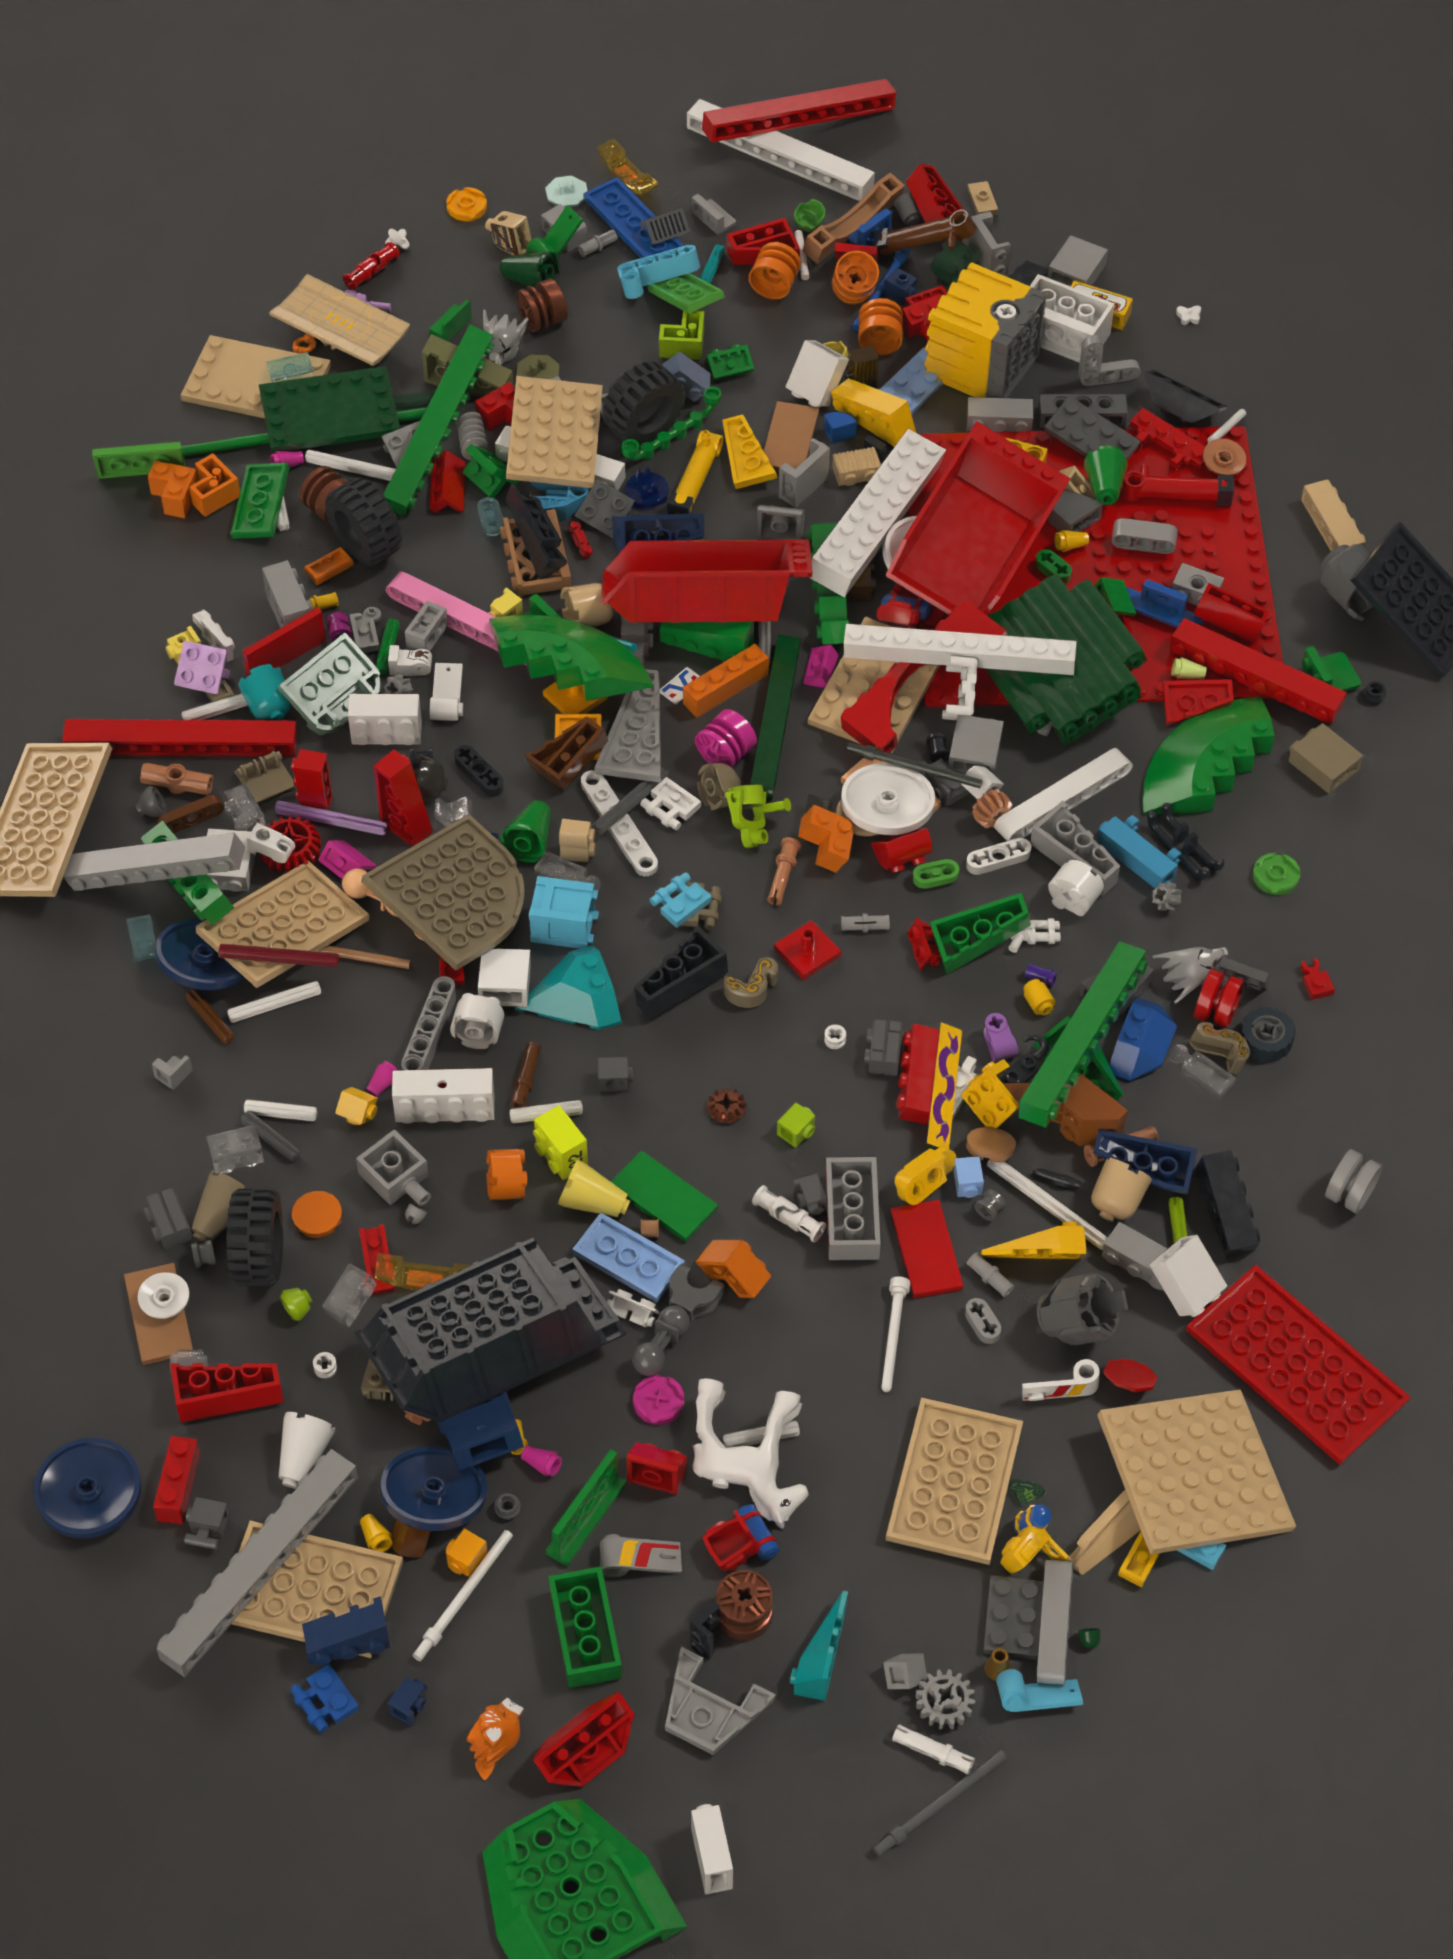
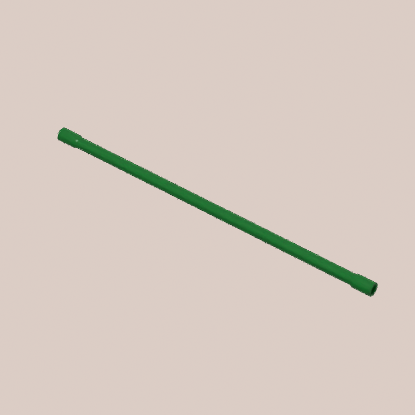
M427 407L397 412L399 423L422 419ZM268 433L181 447L183 457L268 444L270 442Z

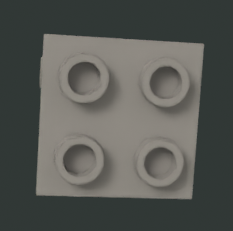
M420 421L382 436L385 443L383 445L384 451L390 453L396 468Z

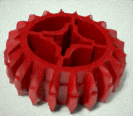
M290 815L288 819L284 820L280 816L278 822L272 820L271 826L265 825L282 833V835L287 836L295 843V848L285 863L276 862L272 858L259 853L263 863L269 865L271 871L277 868L280 874L284 870L289 872L303 863L307 865L308 861L311 864H315V858H319L322 844L320 834L315 825H310L308 819L302 821L300 816L293 819Z

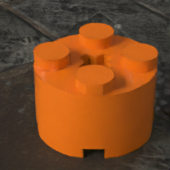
M524 1149L487 1151L486 1165H488V1173H486L490 1200L525 1198L527 1172L523 1171L522 1164H525Z

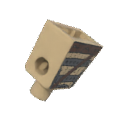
M502 211L494 219L489 218L486 221L485 228L492 232L494 244L510 255L527 254L526 246L532 239L526 216Z

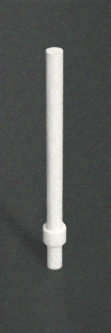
M507 1530L503 1531L433 1628H428L423 1635L424 1640L412 1655L416 1660L421 1662L431 1647L438 1644L442 1638V1632L513 1537L512 1533Z

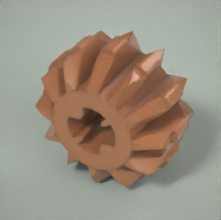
M999 789L989 790L987 794H983L981 798L977 799V803L972 806V814L974 819L985 829L993 828L998 818L1011 810L1012 803L1007 795Z

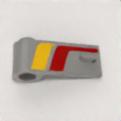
M610 1534L605 1536L599 1543L600 1566L605 1577H621L629 1570L677 1574L682 1572L680 1542L625 1538L617 1534Z

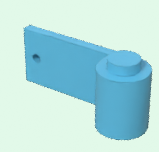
M1008 1669L1001 1672L996 1680L1002 1706L1010 1712L1083 1705L1077 1679L1065 1680V1685L1024 1684L1023 1676L1019 1671Z

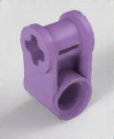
M999 1013L988 1015L985 1020L983 1035L992 1061L997 1062L1018 1056L1017 1043L1010 1031L1006 1018Z

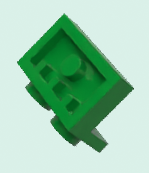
M741 344L730 346L727 350H712L704 360L705 365L709 366L713 381L753 372L755 369L748 345L741 346Z

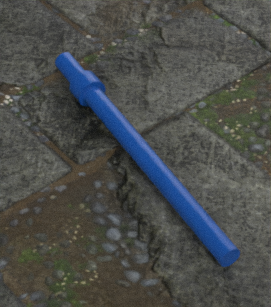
M912 248L897 252L893 258L892 265L868 301L881 297L884 292L885 278L896 268L904 266ZM858 316L851 325L854 331L859 330Z

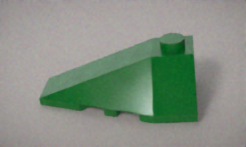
M1073 1015L1064 1018L1042 1036L1049 1045L1048 1053L1043 1058V1061L1048 1057ZM1037 1041L1033 1043L1035 1049L1038 1050L1040 1044ZM1099 1046L1096 1054H1091L1086 1070H1081L1080 1073L1114 1100L1118 1101L1124 1094Z

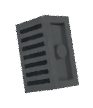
M683 208L639 222L642 230L647 229L652 245L690 232Z

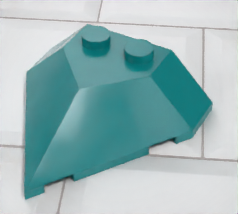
M593 945L570 951L528 994L527 1007H515V1011L524 1013L526 1010L538 1013L540 1017L570 1024L582 1023L590 1025V1028L596 1030L622 1024L612 982L600 951Z

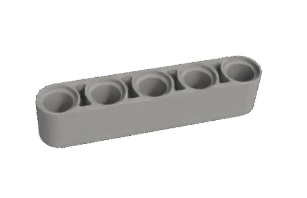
M442 976L434 981L402 1059V1071L429 1069L456 1001L455 984L450 977Z
M1046 1560L1037 1683L1065 1685L1073 1561Z

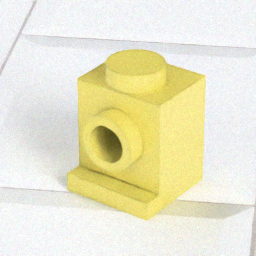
M505 588L503 590L504 595L492 602L490 605L491 611L488 612L495 617L522 615V599L508 588Z
M191 626L187 627V631L167 639L168 646L165 647L170 659H175L177 664H179L184 641L201 644L199 637Z

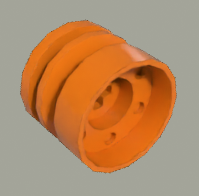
M771 242L765 244L761 248L756 262L749 273L751 287L765 298L782 299L786 297L801 267L799 255L793 248L783 243Z
M858 250L850 251L841 256L836 264L832 278L833 292L838 299L844 303L855 305L862 304L871 297L879 276L878 264L874 258L868 253ZM853 279L857 280L855 284L851 282Z
M878 298L862 305L858 315V342L861 348L873 345L878 356L890 355L900 348L903 340V312L896 302Z

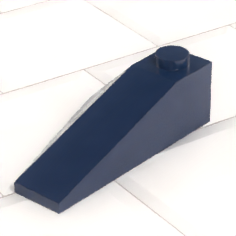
M1098 1129L1093 1153L1104 1159L1113 1158L1129 1164L1128 1170L1137 1175L1139 1170L1152 1178L1151 1184L1163 1190L1188 1194L1196 1163L1197 1148Z

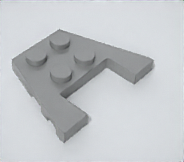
M682 1647L679 1653L665 1731L714 1755L774 1702L776 1694L753 1684L742 1705L739 1707L692 1683L703 1664V1657Z

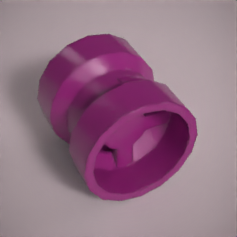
M335 612L326 618L329 637L332 642L344 633L350 638L352 637L351 628L348 626V616L345 613Z

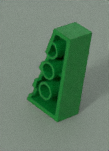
M754 621L662 622L660 626V642L706 655L710 658L727 661L754 644Z

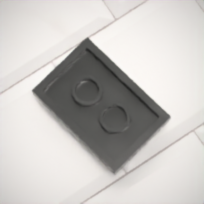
M990 1575L983 1654L992 1655L995 1649L1002 1648L1007 1651L1008 1657L1037 1660L1044 1581Z

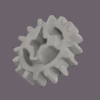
M939 1669L937 1670L936 1677L929 1673L926 1678L927 1682L920 1681V1690L916 1691V1699H918L916 1709H923L920 1717L922 1719L929 1717L930 1726L938 1722L939 1729L941 1730L944 1724H948L950 1729H954V1722L957 1721L960 1725H963L964 1716L967 1718L971 1717V1708H974L975 1700L972 1699L975 1691L968 1689L970 1687L969 1680L961 1681V1673L954 1677L952 1676V1671L948 1669L947 1674L942 1675ZM958 1690L962 1694L963 1701L962 1698L957 1695ZM927 1697H929V1701L933 1703V1708H931V1706L929 1705Z

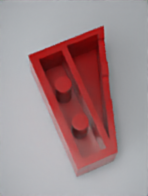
M785 217L728 233L726 240V251L733 265H754L761 248L771 242L786 244L793 248L799 257L801 249Z

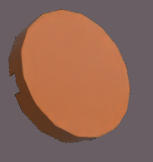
M312 1191L297 1199L292 1207V1221L295 1229L309 1238H322L332 1234L334 1229L342 1222V1208L339 1200L332 1194L325 1191Z

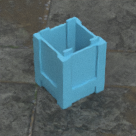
M537 876L534 896L529 911L531 942L579 949L588 947V943H593L594 934H590L593 920H598L599 911H595L594 900H597L598 891L594 890V883Z

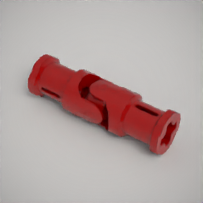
M387 242L383 249L372 253L364 261L356 265L355 270L343 275L345 285L350 290L355 291L358 289V285L363 281L370 280L371 276L386 268L391 260L400 257L397 246L392 242Z

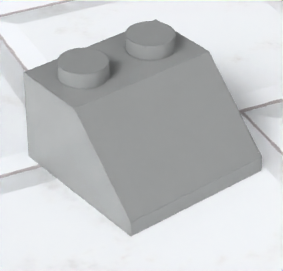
M767 505L758 506L757 539L801 540L805 510Z

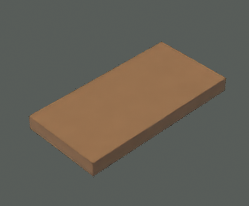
M777 401L764 448V453L776 472H779V468L784 463L796 469L808 458L810 441L813 438L819 415L818 407Z
M174 1263L124 1274L143 1366L194 1354L184 1309L173 1317L158 1319L144 1313L138 1303V1291L142 1283L157 1273L169 1272L177 1275ZM163 1298V1299H161V1301H167V1300H168V1298Z

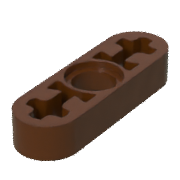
M209 795L161 815L157 820V824L163 821L174 834L218 816L224 810V805L218 795Z

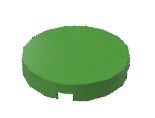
M1269 853L1261 856L1256 861L1253 869V880L1257 887L1265 893L1285 895L1297 887L1300 880V867L1288 855L1282 854L1281 856L1276 855V853Z

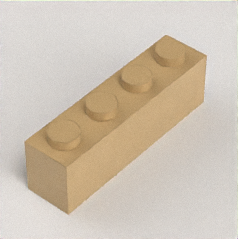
M1328 479L1304 485L1301 501L1330 551L1341 545L1362 544L1366 546L1364 535L1358 531L1355 520L1348 514L1345 503L1341 502L1337 489L1331 485Z

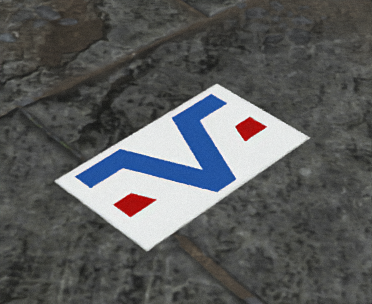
M686 667L660 689V694L676 705L683 699V686L700 676Z

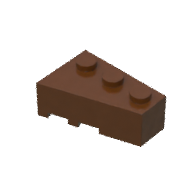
M588 717L562 731L563 734L552 741L549 739L544 742V745L534 752L530 751L525 754L531 768L563 791L566 790L609 741L604 728Z

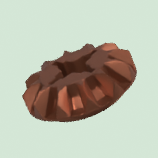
M726 1087L721 1091L716 1089L715 1093L709 1096L707 1111L711 1118L717 1122L733 1123L743 1117L746 1111V1102L744 1096L740 1095L736 1089L733 1091L728 1090ZM725 1099H727V1101H729L730 1104L727 1112L726 1108H724V1105H722L724 1104Z

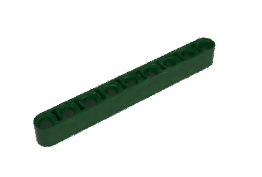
M778 634L750 784L763 785L766 799L773 800L800 653L801 637Z

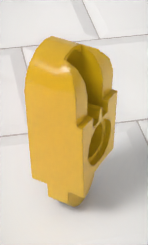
M939 1147L936 1150L930 1148L906 1164L895 1176V1185L899 1198L911 1205H917L947 1181L946 1175L954 1167L955 1152L946 1147Z

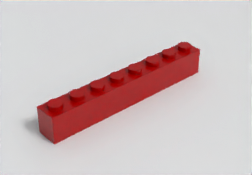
M1184 618L1171 636L1169 650L1175 654L1233 679L1237 683L1246 685L1259 693L1272 697L1278 702L1285 703L1300 712L1311 715L1320 721L1332 725L1344 707L1347 692Z

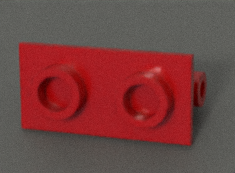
M917 917L907 933L914 951V957L917 960L919 969L922 970L927 963L931 964V966H937L940 963L941 956L937 945H930L935 942L931 926L927 925L926 922L921 923L920 918Z

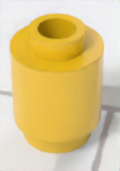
M1039 979L1026 983L1023 987L1024 997L1036 1015L1043 1016L1051 1013L1056 1001L1045 983L1040 982Z

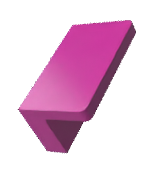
M328 840L318 859L319 862L341 879L352 869L373 870L377 866L344 840Z

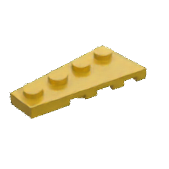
M744 415L723 419L735 488L739 489L777 479L774 468H772L769 459L755 438Z

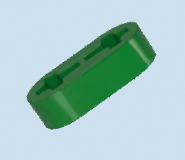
M1045 549L1037 553L1035 565L1038 570L1047 577L1057 574L1064 584L1070 581L1072 568L1067 562L1051 550Z

